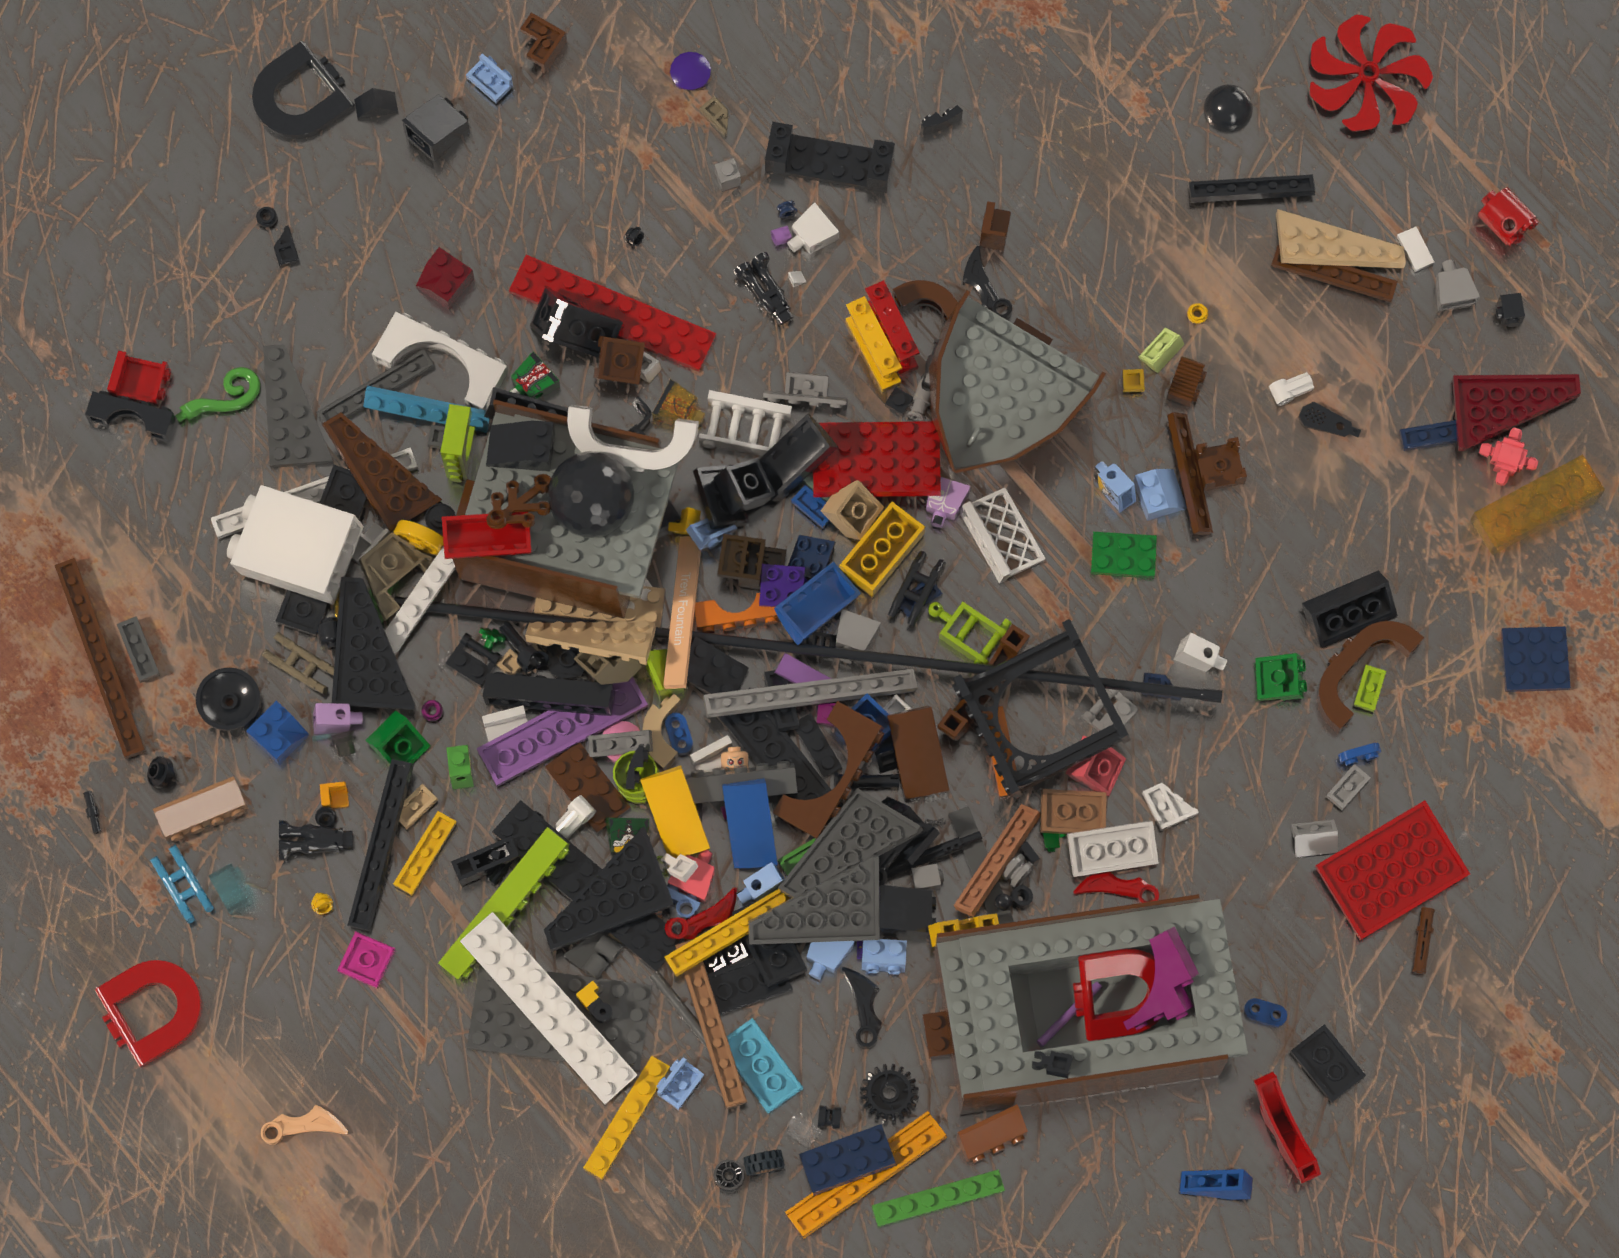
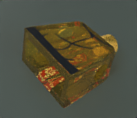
M670 379L652 412V417L657 422L675 426L677 419L699 421V425H701L706 413L696 409L698 398Z

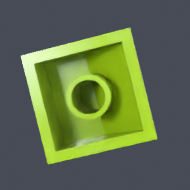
M667 649L650 651L647 665H645L660 701H663L666 697L670 698L673 694L679 695L684 692V688L665 689L664 687Z

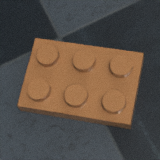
M1041 790V833L1068 834L1106 828V792Z

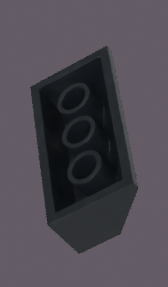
M1379 570L1302 603L1306 621L1321 649L1357 634L1371 624L1387 621L1398 616L1389 581Z

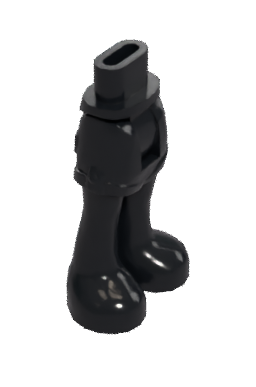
M762 252L752 259L751 265L749 262H744L736 267L733 272L737 278L744 280L751 287L758 298V303L772 315L771 318L776 319L779 325H783L794 317L790 312L791 307L788 305L784 295L785 291L782 287L778 286L767 268L770 261L767 252ZM753 269L768 288L766 292L755 277Z

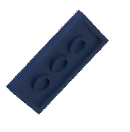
M882 1124L799 1154L814 1196L897 1166Z

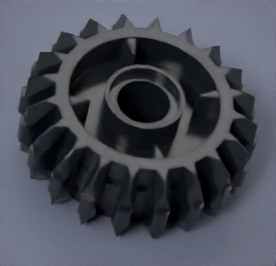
M883 1064L882 1072L878 1067H875L876 1075L868 1072L867 1075L871 1080L863 1079L862 1081L868 1087H860V1092L866 1093L860 1096V1100L868 1101L863 1104V1108L871 1107L868 1115L871 1116L876 1112V1121L880 1119V1116H884V1123H887L888 1117H892V1123H896L897 1115L903 1121V1112L910 1116L912 1112L908 1107L916 1108V1104L911 1100L916 1101L919 1099L918 1095L912 1094L919 1091L917 1086L911 1087V1085L916 1083V1079L908 1080L911 1073L908 1071L903 1075L904 1067L902 1066L898 1072L895 1071V1064L891 1065V1070H887V1065ZM886 1089H893L896 1095L888 1099L883 1095V1092Z

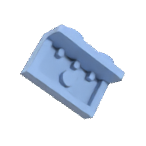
M481 54L479 56L480 61L466 74V78L497 103L513 87L512 75L505 69L501 70L492 57H486L484 54Z
M704 519L690 525L686 531L699 550L707 547L709 549L714 548L723 540V534L733 535L737 527L733 525L728 528L711 529L708 519Z
M863 940L862 970L868 973L882 971L893 975L905 973L907 940Z
M684 1057L680 1061L677 1059L672 1064L670 1075L667 1078L663 1077L656 1086L658 1088L657 1095L678 1111L705 1076L704 1073L687 1062V1059Z

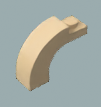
M675 694L670 698L666 697L660 704V709L653 704L648 710L643 723V730H652L653 752H648V754L654 759L661 771L667 770L678 758V752L665 742L661 734L668 715L674 713L681 705L680 698Z

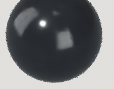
M1226 84L1216 87L1208 94L1203 110L1206 120L1212 127L1222 132H1235L1244 128L1251 120L1253 104L1245 90L1236 85Z

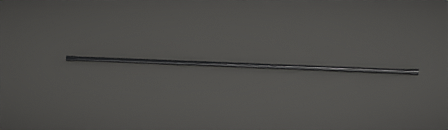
M395 596L394 600L402 607L407 597ZM432 602L426 610L427 612L523 623L600 621L442 602ZM656 627L654 637L669 639L670 628ZM692 631V638L697 637L708 644L971 674H981L996 666L802 643L797 645L793 642ZM1030 670L1016 678L1094 687L1090 677L1084 675ZM1099 677L1105 689L1199 699L1221 703L1223 690L1198 689Z

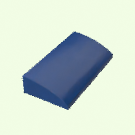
M833 561L774 609L788 634L799 645L840 613L842 609H845L855 601L861 592Z
M765 778L723 784L722 788L734 868L765 867L771 862L778 865Z

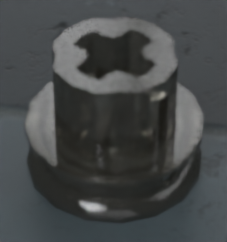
M354 730L335 734L327 738L331 741L330 746H335L338 758L356 753L353 740L357 738L353 735Z

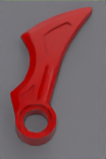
M1110 871L1090 875L1073 891L1074 895L1095 892L1112 893L1137 898L1139 903L1147 902L1143 899L1142 894L1146 891H1151L1155 896L1152 901L1159 900L1158 889L1153 885H1149L1140 877L1124 880L1114 876Z
M733 887L715 905L687 919L680 917L670 918L665 924V933L672 939H695L704 928L717 926L729 919L735 907L737 888ZM675 922L680 923L682 927L679 934H675L672 931V925Z

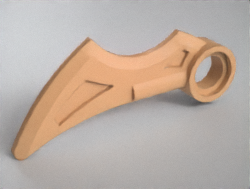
M315 1105L304 1116L289 1117L281 1114L272 1122L265 1123L261 1128V1137L266 1144L275 1145L286 1135L313 1131H326L347 1135L348 1130L334 1115ZM269 1128H276L278 1135L274 1139H269L266 1137V1131Z

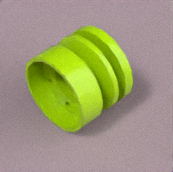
M629 751L621 755L616 761L613 768V779L620 794L628 802L635 804L647 803L648 800L641 783L635 784V789H626L627 773L635 751ZM649 754L648 762H644V767H635V771H639L641 779L659 773L654 759Z

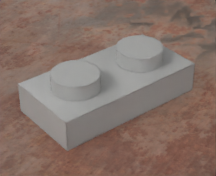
M1354 764L1330 790L1326 798L1343 810L1371 777Z

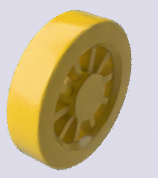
M400 520L393 532L415 546V549L429 555L437 556L444 546L443 536L416 522Z

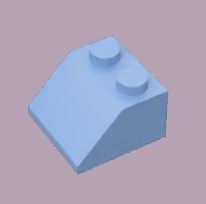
M1153 469L1135 475L1133 483L1135 484V489L1147 521L1187 509L1174 469Z

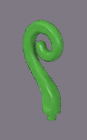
M246 367L234 368L224 377V389L233 396L242 394L244 387L241 385L233 386L232 381L237 377H244L249 382V390L246 394L235 400L194 399L179 407L181 412L175 415L178 422L184 419L190 421L204 412H231L249 406L258 396L260 391L259 377L254 371Z

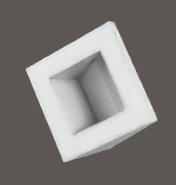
M801 271L788 272V278L793 288L806 283Z

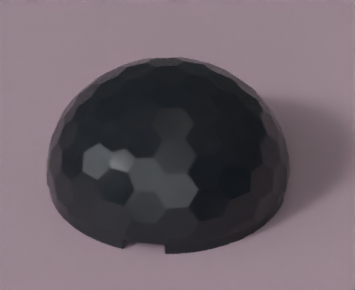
M587 451L567 458L557 467L549 483L548 501L554 518L564 529L578 536L594 538L605 536L615 531L625 522L633 506L634 488L628 471L618 460L604 453Z

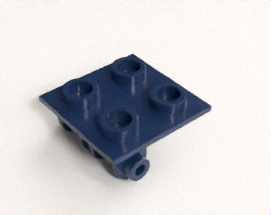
M799 535L788 566L805 567V578L812 579L830 564L832 552L835 551L834 546L836 542Z

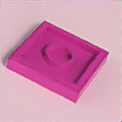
M355 931L337 971L374 988H378L395 952V948Z

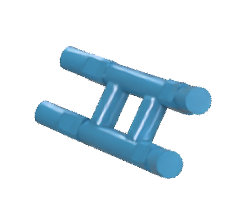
M175 844L169 848V851L180 867L178 871L169 875L158 856L151 858L150 862L186 922L190 924L195 921V918L185 900L196 894L206 912H211L214 907ZM185 876L191 887L179 893L174 882Z

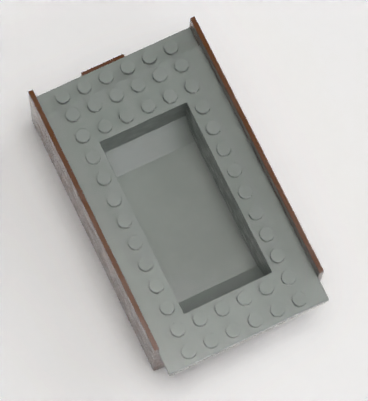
M1197 894L937 933L934 956L943 1011L923 1014L922 1019L929 1059L951 1056L960 1114L1008 1108L1017 1104L1021 1106L1218 1076L1221 1074L1229 1058L1247 1056V1045L1220 899L1199 902L1200 897ZM1175 926L1199 972L1198 975L1193 977L1194 982L1184 987L1193 1005L1192 1008L1187 1010L1188 1015L1179 1020H1176L1175 1017L1167 1020L1166 1016H1164L1155 1025L1137 1034L1088 1041L1086 1039L1084 1016L1077 1017L1075 1014L1043 1047L1037 1043V1040L1075 1003L1073 983L1081 982L1079 956L1120 949H1137L1154 956L1149 939ZM1127 974L1092 980V985L1097 981L1102 986L1093 996L1095 1014L1134 1008L1144 1000L1147 994V983L1136 975ZM1035 1051H1041L1046 1056H1050L1051 1051L1073 1055L1069 1078L1047 1075L1046 1068L1034 1070L1032 1068V1061H1041L1034 1058Z

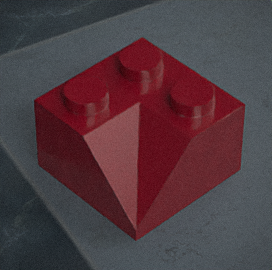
M438 247L426 263L416 288L450 310L473 281V270Z

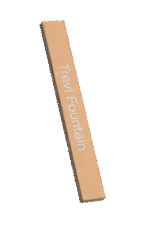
M690 536L680 537L664 677L665 689L686 688L701 556V550H699Z

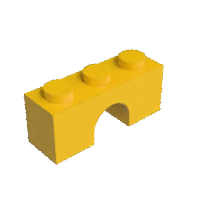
M996 913L965 920L955 919L934 923L928 926L932 947H935L937 933L997 925L999 921Z

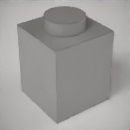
M734 158L714 164L715 175L721 192L741 186V176Z
M937 864L911 868L914 888L925 890L941 889V882H944L942 869L938 870Z

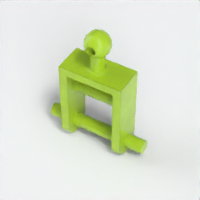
M963 601L953 615L946 612L939 602H933L928 607V612L932 617H940L947 622L939 634V639L974 661L973 663L988 664V656L1012 624L1011 621L1005 618L999 626ZM965 614L969 619L956 637L949 634L960 617ZM976 622L993 633V636L980 654L962 642Z

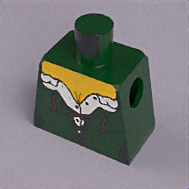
M606 818L610 852H620L624 845L640 831V828L645 827L646 831H648L649 818Z

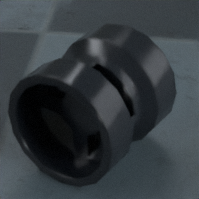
M820 1105L818 1127L825 1128L826 1126H831L833 1129H840L841 1107L831 1109Z

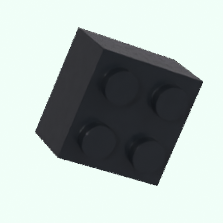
M758 458L728 466L713 477L731 515L762 506L776 495Z

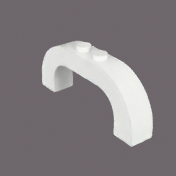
M570 405L568 408L567 422L569 433L574 444L581 452L596 451L610 455L623 466L632 467V470L637 472H645V469H663L676 464L690 451L698 433L699 421L677 419L675 421L673 439L663 449L652 450L608 444L597 438L591 427L593 407Z

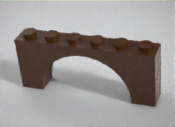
M839 701L836 702L827 720L840 731L847 746L848 761L842 779L830 792L815 799L798 800L783 794L773 811V814L816 839L832 818L836 817L841 809L839 806L843 799L847 800L852 792L851 785L854 781L857 782L863 773V770H861L865 762L868 763L874 754L872 751L876 743L879 744L885 735L883 733L884 728Z

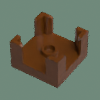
M599 336L598 347H601L599 365L598 368L595 367L593 378L639 385L645 343Z
M1238 437L1230 438L1226 444L1207 447V443L1196 445L1195 452L1204 491L1245 484L1247 474L1245 467L1242 468Z

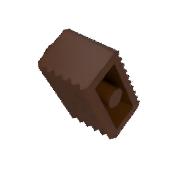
M1181 356L1166 399L1187 407L1191 406L1192 401L1196 402L1200 390H1197L1198 384L1204 383L1207 374L1204 371L1205 364Z

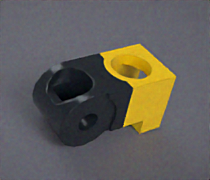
M591 981L576 994V997L598 1023H607L612 1019V1008L608 1003L603 1002L596 994L599 988L594 981Z

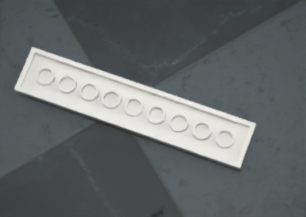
M493 912L460 940L464 947L605 1105L638 1076Z

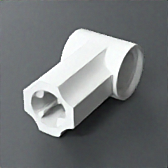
M1306 372L1288 380H1277L1269 385V389L1277 406H1282L1291 402L1295 397L1314 390L1310 375Z
M582 795L576 797L568 805V811L554 825V828L566 839H569L581 824L589 821L596 813V810Z

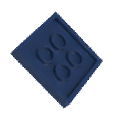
M1566 626L1501 629L1505 692L1570 690Z

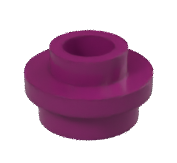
M429 700L422 706V715L428 721H437L443 714V707L438 701ZM431 708L436 709L435 714H429L428 712Z

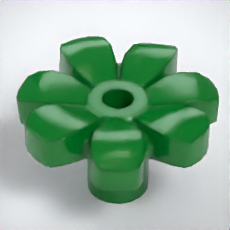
M481 627L479 633L483 634L482 637L486 639L484 645L486 648L492 649L494 642L505 641L506 637L499 633L497 629L493 628L491 631L489 628Z

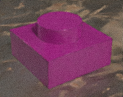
M836 703L818 704L817 725L834 726L827 718Z

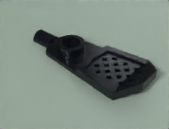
M1316 402L1303 406L1298 416L1303 427L1321 432H1328L1342 437H1346L1349 434L1359 437L1361 432L1360 429L1352 427L1351 421ZM1342 424L1344 429L1338 430L1336 425Z

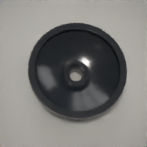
M221 668L211 672L202 680L196 693V707L201 718L208 725L218 730L232 731L244 727L255 717L260 706V691L255 680L248 673L237 668ZM228 700L234 701L231 706H227L226 702Z

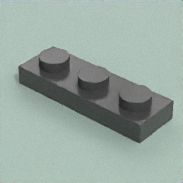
M137 616L118 623L117 627L139 682L142 683L160 676Z
M652 730L588 736L589 756L591 758L623 755L629 751H636L639 744H644V749H648V752H653Z

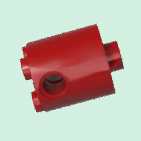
M1508 187L1498 193L1492 190L1481 200L1485 206L1478 213V217L1506 246L1519 244L1525 238L1523 234L1528 229L1530 231L1534 229L1539 223L1531 210Z

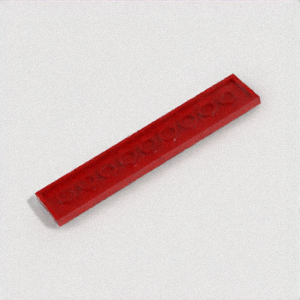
M527 254L509 289L510 294L537 305L545 287L552 289L578 302L586 309L621 320L623 324L617 336L618 339L645 343V350L700 372L717 336L715 332Z

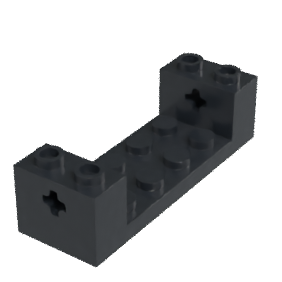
M772 121L765 156V172L887 193L894 159L895 143L875 139L873 148L794 135L793 125Z

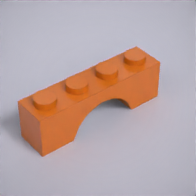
M756 593L755 600L748 609L739 613L723 610L715 600L695 602L694 613L697 632L714 633L715 630L719 629L732 631L739 626L752 628L759 623L772 625L778 623L779 618L775 612V607L759 606L760 593Z

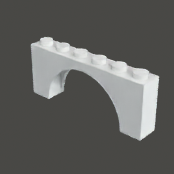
M395 312L372 353L373 360L390 369L404 356L419 349L435 348L447 351L457 357L468 371L469 389L465 397L466 406L485 410L492 388H500L508 373L506 363L495 357L492 359L488 357L487 353L481 349L474 350L468 347L469 345L458 339L455 341L451 339L450 335L443 331L437 332L431 329L432 327L425 322L418 323L406 313L400 314Z

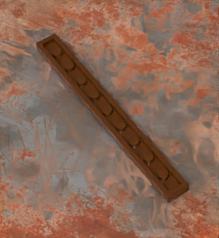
M72 558L56 564L57 574L124 758L128 759L146 752L76 559Z

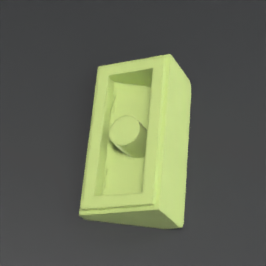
M1165 327L1139 355V359L1153 371L1159 373L1184 346V342L1179 334Z

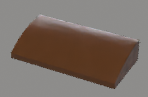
M923 706L887 715L904 798L910 799L949 791L932 707Z

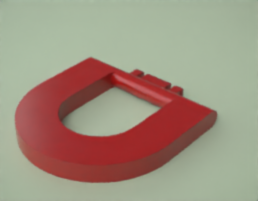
M1120 949L1078 957L1081 982L1073 983L1075 1011L1077 1017L1084 1016L1086 1039L1088 1041L1137 1034L1149 1029L1160 1020L1154 1021L1151 1018L1147 1020L1148 1025L1138 1030L1135 1027L1127 1030L1123 1023L1142 1008L1150 995L1155 978V959L1153 955L1137 949ZM1130 974L1142 978L1147 983V994L1144 1000L1136 1007L1095 1014L1092 980Z
M151 960L139 963L95 989L108 1012L107 1015L102 1017L103 1021L106 1023L112 1020V1022L106 1025L115 1040L122 1037L121 1040L116 1042L120 1048L127 1044L139 1067L149 1064L186 1041L196 1029L201 1016L202 1001L196 983L183 968L171 962ZM163 985L168 987L175 993L177 998L176 1014L169 1023L137 1041L119 1011L117 1004L148 986Z

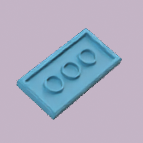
M753 1018L727 1036L738 1074L767 1114L804 1089Z

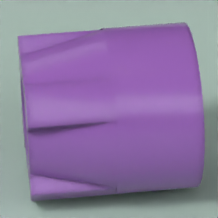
M788 226L771 230V237L775 246L787 243L792 238Z

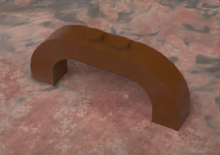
M926 280L909 281L892 290V296L902 313L917 305H930L936 308L942 314L945 321H947L958 303L946 288Z
M1382 621L1364 628L1354 639L1348 638L1342 645L1344 650L1340 654L1336 652L1329 659L1330 665L1323 673L1317 689L1318 708L1327 725L1338 734L1353 718L1354 713L1341 702L1337 687L1338 683L1368 650L1374 646L1386 644L1395 647L1408 658L1422 643L1424 637L1406 624L1395 621Z
M1012 624L1000 640L998 649L987 665L997 666L1022 653L1029 642L1030 635ZM996 686L993 690L992 687L987 690L995 694L999 688ZM983 695L979 698V703L982 706H986L992 697ZM965 699L961 700L953 710L950 708L937 726L939 730L955 741L975 721V718H969L965 710L968 707Z

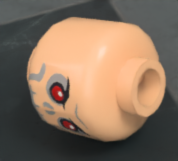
M728 747V751L721 754V768L734 770L735 766L741 765L749 768L748 753L741 751V747Z

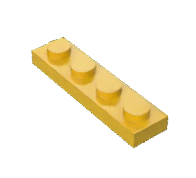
M437 811L394 881L393 885L413 896L457 824L455 820Z

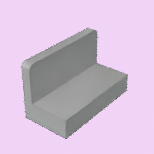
M1334 819L1291 824L1296 857L1338 852V830Z

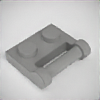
M1105 689L1110 699L1113 697L1117 700L1114 707L1125 726L1138 712L1139 708L1118 690ZM1101 699L1082 715L1083 719L1097 731L1113 724L1108 713L1100 721L1095 718L1104 707Z

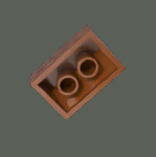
M1017 1104L959 1131L956 1140L967 1163L970 1161L977 1163L985 1159V1154L991 1151L993 1154L1004 1150V1145L1012 1142L1015 1145L1025 1140L1024 1136L1027 1135L1028 1131Z

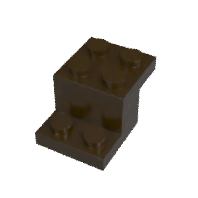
M723 534L717 577L738 579L739 587L760 589L762 564L785 566L787 549L766 547V539Z

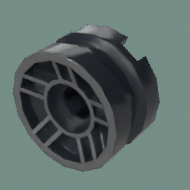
M726 1159L716 1166L714 1180L720 1190L734 1192L744 1183L745 1174L739 1162ZM729 1171H731L733 1174V1178L731 1180L725 1178V1175L729 1173Z

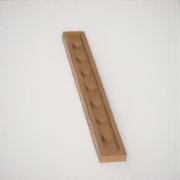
M690 941L675 945L676 950ZM702 961L685 971L684 975L726 1109H730L747 1103V1099Z

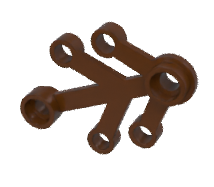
M547 474L537 475L534 479L535 486L518 499L519 483L514 480L507 482L508 507L502 510L501 506L504 504V495L500 492L493 493L491 495L493 510L489 512L486 519L488 526L494 529H500L512 523H522L524 527L534 526L535 516L532 513H525L523 515L512 514L514 512L537 511L541 516L548 515L550 513V504L548 502H528L539 493H548L551 477Z

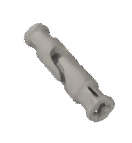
M935 339L933 342L934 348L932 354L928 356L925 364V373L921 376L915 391L912 409L907 413V416L914 421H925V412L927 407L931 405L930 392L922 388V383L925 387H930L929 367L939 339Z

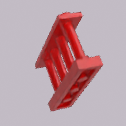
M883 280L865 288L870 299L868 303L902 366V369L897 371L899 377L917 370L919 366L914 356L920 354L885 281Z

